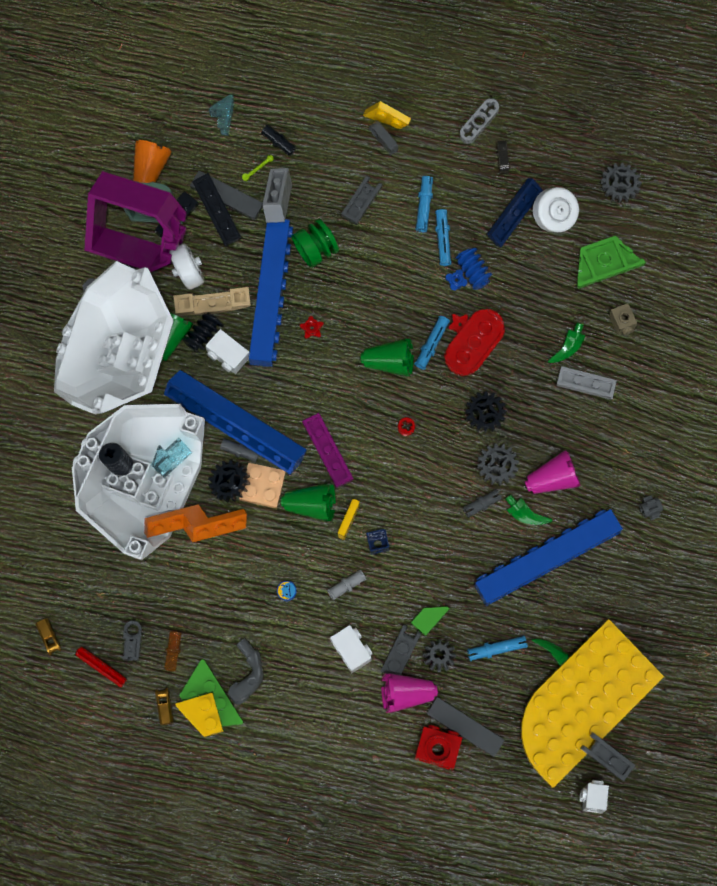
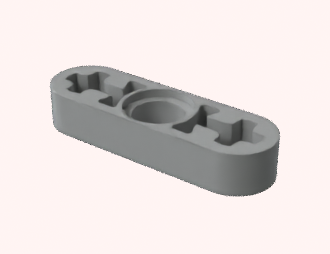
M495 99L485 100L461 128L460 139L463 143H473L498 114L499 103ZM493 105L494 110L491 109L486 115L485 113L487 112L488 106L491 107ZM481 117L485 122L482 125H477L474 120ZM473 127L471 136L465 137V132L469 133Z

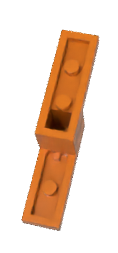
M198 504L145 518L144 534L149 538L184 529L191 541L197 542L245 529L247 513L244 509L208 518Z

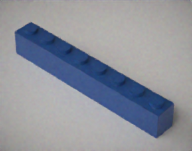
M285 219V222H267L249 354L250 365L273 367V361H277L278 350H275V343H279L280 332H277V328L282 323V314H279L280 308L284 307L282 290H286L287 279H284V273H288L289 261H286V258L291 253V244H288L293 234V227L290 226V220Z
M179 370L168 381L164 392L165 396L181 404V406L195 415L203 417L206 422L291 475L302 463L307 449L185 372Z
M610 509L607 512L602 510L595 514L594 519L581 521L578 524L579 527L573 530L571 528L566 529L559 538L555 539V537H552L544 542V546L540 548L538 546L533 547L527 551L528 554L524 557L519 555L511 560V564L498 566L494 569V573L489 576L484 574L476 579L478 582L475 583L474 587L485 606L496 602L619 535L623 528L612 510Z

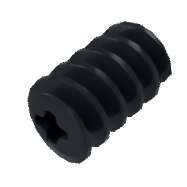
M209 312L202 314L203 320H197L198 325H193V331L188 332L189 337L183 338L184 343L196 353H199L198 349L205 350L202 344L209 342L208 337L211 339L214 337L212 332L217 333L219 331L216 328L217 326L222 328L224 326L216 316Z
M107 443L100 449L99 459L111 473L127 475L131 472L133 460L119 444Z

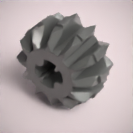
M438 639V645L433 640L430 641L432 648L426 645L425 650L429 653H423L424 658H429L424 664L429 665L432 663L430 670L433 671L436 666L438 667V673H441V667L448 671L449 667L447 664L453 666L454 661L451 659L456 658V654L451 653L455 650L454 646L447 648L449 641L442 645V639ZM436 652L444 654L442 660L440 658H435Z

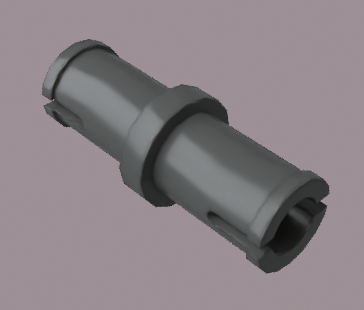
M226 438L223 439L220 450L235 454L237 458L243 457L256 463L259 457L257 453L243 444L235 443Z
M494 489L492 492L483 497L479 496L474 502L462 507L464 512L472 509L465 515L470 518L472 515L481 510L485 511L490 505L502 500L501 495L493 498L499 491Z

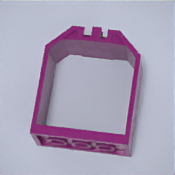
M102 171L88 193L84 251L140 269L146 267L152 272L170 264L172 261V254H169L170 250L176 251L179 244L183 242L186 227L180 225V221L185 222L186 211L170 192ZM107 203L155 217L163 227L161 245L106 228Z

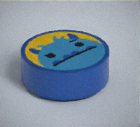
M290 581L281 582L277 587L278 597L283 601L293 600L297 594L296 586Z

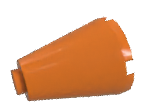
M136 140L133 181L140 183L156 182L172 151L165 146L161 149V147L153 142Z

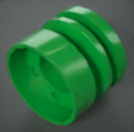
M320 218L314 221V225L312 223L308 224L310 234L302 228L291 235L297 251L310 268L323 262L321 253L329 258L331 257V252L333 254L339 252V247L332 231Z

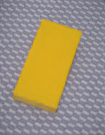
M355 499L351 501L338 530V538L345 540L360 507V501Z

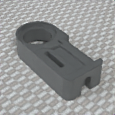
M379 121L369 125L373 136L383 145L390 156L398 151V144Z
M129 621L124 626L123 639L126 641H124V656H121L124 661L140 660L143 629L137 621ZM131 625L138 626L139 631L136 635L128 634V628Z

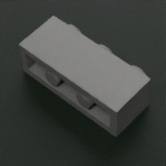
M289 168L270 169L263 201L266 223L285 222L292 189Z

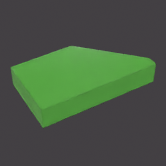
M424 608L411 624L426 637L450 608Z

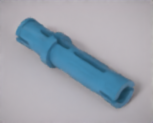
M430 176L422 177L421 190L418 193L420 199L416 231L427 232L430 202L433 199V177Z
M439 209L435 212L437 221L435 231L438 234L440 266L451 265L450 226L447 220V210Z
M444 316L438 317L425 345L421 347V353L417 361L414 363L417 368L426 369L431 356L435 355V348L450 322L448 318Z
M523 635L493 644L484 643V646L467 649L468 654L476 653L475 655L468 656L470 661L484 657L488 659L492 658V655L527 648V643L519 644V642L526 641V638Z

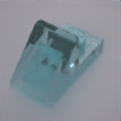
M231 94L209 108L210 116L218 117L217 127L220 128L221 135L229 136L234 108V96Z
M178 438L167 449H164L161 445L158 446L152 467L165 478L193 452Z

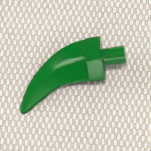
M576 323L574 331L568 330L562 349L551 357L548 363L563 361L572 356L581 347L585 339V335L581 334L583 324Z
M511 494L505 498L510 504L507 511L518 521L530 525H543L552 522L551 518L534 513L522 498L516 501Z
M532 639L534 643L548 650L559 666L570 657L564 650L549 641Z

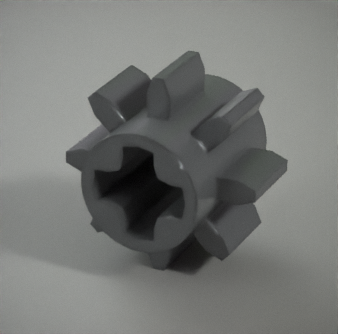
M652 495L643 498V503L639 505L643 517H650V520L659 518L660 512L663 511L659 498L653 499Z

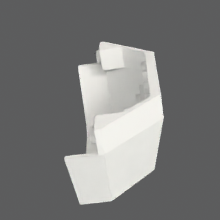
M118 261L113 263L87 286L71 318L63 328V338L56 350L58 354L55 365L54 392L71 405L96 415L152 392L173 324V318L148 268L144 267L135 270Z
M181 404L124 405L87 434L81 443L78 456L73 460L72 475L76 511L122 553L142 561L168 540L172 532L147 538L144 534L145 518L184 508L200 472L205 419L186 412ZM105 444H119L132 458L133 468L129 474L115 475L100 461L99 451Z

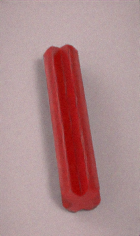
M83 647L76 651L75 655L117 686L122 687L126 683L127 679Z

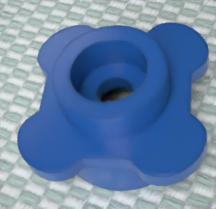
M456 270L455 273L446 275V280L449 281L450 289L453 291L467 285V280L464 279L462 270Z

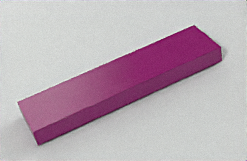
M320 413L303 420L302 423L335 487L339 488L353 481L354 478Z

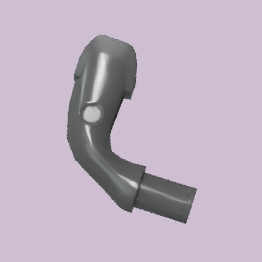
M245 638L238 642L236 646L247 658L246 661L251 666L252 672L240 683L235 682L228 690L229 697L236 705L243 704L249 699V696L262 683L264 676L260 652L256 651Z

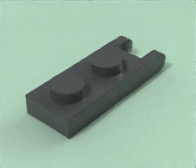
M368 175L364 178L341 213V217L355 225H358L383 186L380 182L376 188L369 185L368 182L371 177Z
M403 625L381 669L382 673L402 675L422 634L418 631L414 638L405 634L408 626Z
M592 732L590 737L596 740L590 749L583 745L580 749L621 781H625L635 765Z

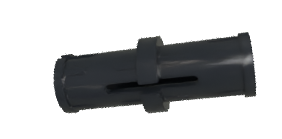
M269 124L263 128L261 134L267 137L275 147H279L288 156L295 152L297 147L285 138V135L278 133Z

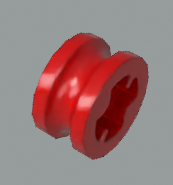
M405 417L399 421L398 432L401 435L409 436L414 432L415 422L411 418ZM403 423L411 425L409 431H407V429H402L404 425Z

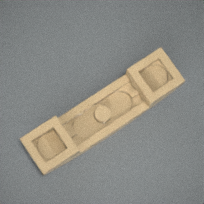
M248 287L230 289V292L196 296L192 294L174 295L176 315H202L204 313L207 314V312L216 314L251 306Z

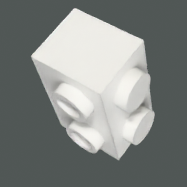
M221 329L206 344L207 355L212 360L216 361L217 359L221 362V366L227 372L232 371L236 374L249 360V351Z
M349 625L330 637V641L352 674L371 662V655L373 653L367 644L363 646L360 641L362 636L357 628L352 629Z
M592 780V782L588 783L580 791V802H583L582 811L604 813L607 810L609 786L604 785L603 781Z

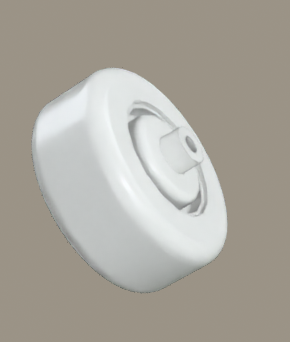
M561 187L545 189L536 197L533 204L534 219L538 226L547 232L567 231L575 224L579 215V205L576 197L572 192Z
M186 244L179 245L176 251L170 250L169 254H172L171 260L175 267L172 269L174 276H179L185 287L189 290L202 285L204 277L199 267L202 264L199 256L195 258Z

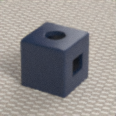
M385 529L366 533L370 555L389 551ZM377 540L382 543L378 548L374 546V542Z

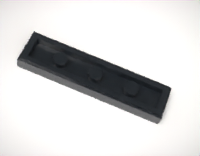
M207 173L192 181L225 247L242 239L210 174Z

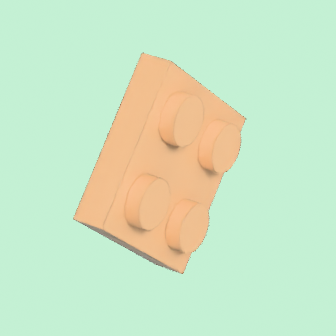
M248 463L246 473L250 477L246 480L250 482V485L245 486L248 491H243V497L239 498V500L277 509L286 472L281 469Z

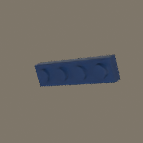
M533 178L526 180L487 233L496 246L502 247L534 204L536 197L543 191Z

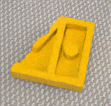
M381 101L365 109L363 114L366 118L379 121L397 129H402L409 125L411 120L410 117Z
M213 693L176 703V707L204 738L224 732Z

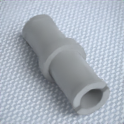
M358 570L348 578H342L340 583L328 589L327 592L331 599L335 600L347 591L351 592L352 588L365 581L366 577L361 570Z

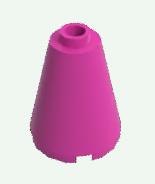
M567 450L527 476L528 480L525 481L528 491H532L534 494L581 486Z
M385 673L382 677V681H386L385 687H381L382 703L384 709H387L386 713H393L434 700V697H437V685H434L433 681L392 673Z

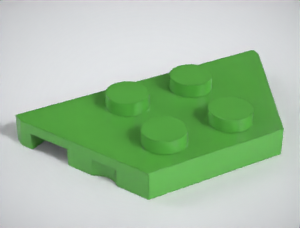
M617 236L581 247L577 288L579 289L642 267L646 262L644 259L636 256L633 250L624 245Z
M202 659L179 695L182 701L213 693L222 727L243 725L242 719L205 660Z

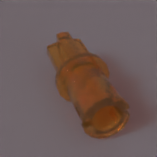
M169 632L168 647L165 649L167 654L164 669L166 671H176L178 654L181 653L179 646L182 633Z

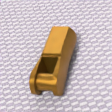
M46 618L37 622L35 625L48 654L51 656L52 652L61 651L49 620ZM53 639L55 643L48 646L47 641Z
M165 688L163 691H158L157 689L155 694L160 725L173 724L168 688ZM167 698V703L160 704V699Z

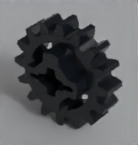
M485 391L484 396H481L478 392L477 398L472 396L470 398L472 403L467 402L466 407L469 408L465 410V414L469 415L466 417V421H472L470 427L477 426V432L480 429H483L484 433H487V429L494 432L495 426L500 428V422L505 421V417H503L507 413V410H503L505 403L500 404L501 397L495 399V393L488 396L487 391ZM493 404L497 407L498 412L494 410ZM485 410H488L489 412L486 415H484L483 412ZM473 412L478 416V421L474 417Z
M230 460L229 464H227L225 461H222L221 467L216 465L217 470H211L213 477H209L208 480L212 484L208 485V487L212 490L211 493L217 496L216 498L220 501L223 499L225 502H229L231 498L235 502L236 496L242 498V492L248 491L245 486L250 485V482L246 480L250 475L245 473L247 469L239 462L235 463L233 460Z

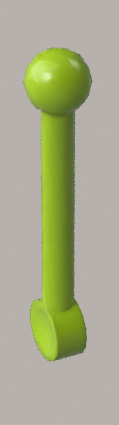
M268 155L267 159L251 172L243 174V181H249L251 175L268 162H273L274 157Z

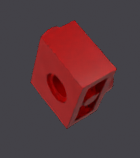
M428 725V728H423L415 760L453 771L462 737H459L457 732L448 730L445 733L441 732L439 727ZM435 746H441L444 753L437 756L433 753L432 749Z

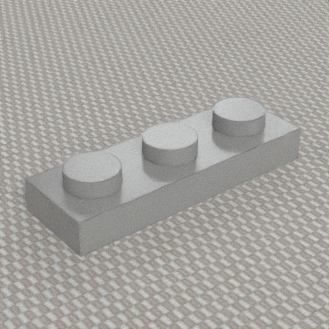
M561 366L556 386L612 400L617 380Z

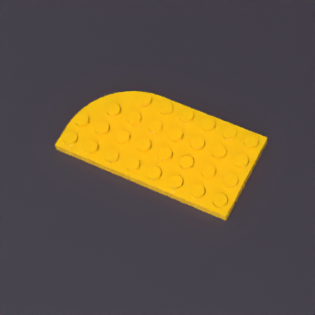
M609 619L533 693L525 707L521 721L522 745L532 767L551 788H554L587 755L580 748L582 745L588 749L591 748L596 741L590 737L592 732L603 739L664 677Z

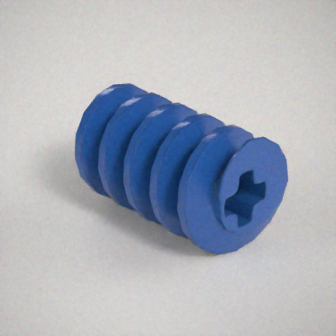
M477 248L467 249L455 258L458 260V264L462 266V271L466 272L465 276L469 278V283L473 284V290L485 287L489 284V278L492 276V273L485 274L488 270L487 266L481 267L485 263L484 260L478 261L481 254L474 255L478 250Z

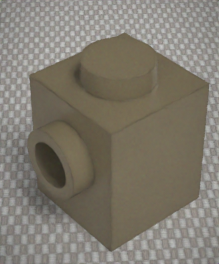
M629 304L611 309L609 317L617 335H628L634 332L637 321Z

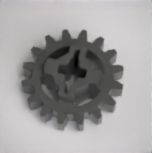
M622 162L618 167L614 163L613 169L607 167V172H603V178L601 179L603 186L601 190L607 191L606 197L612 196L611 201H614L616 198L618 203H621L622 199L628 202L629 197L634 199L635 193H639V187H641L642 182L638 180H640L641 175H635L637 169L631 170L630 164L624 167Z
M495 443L493 449L488 445L487 452L481 451L483 457H478L480 464H477V469H482L479 475H485V482L490 479L491 485H494L496 481L501 486L502 481L508 484L509 477L511 479L515 478L513 472H518L519 468L515 466L519 465V460H514L517 454H511V447L506 450L505 444L498 448L497 443ZM489 457L490 463L485 466V461ZM495 462L498 464L502 463L501 467L499 468L498 465L494 466ZM509 463H511V468L507 473V469L505 467L509 465Z

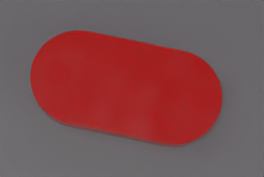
M491 309L476 311L447 346L444 358L451 372L460 376L473 374L502 339L505 332L504 322L496 311Z

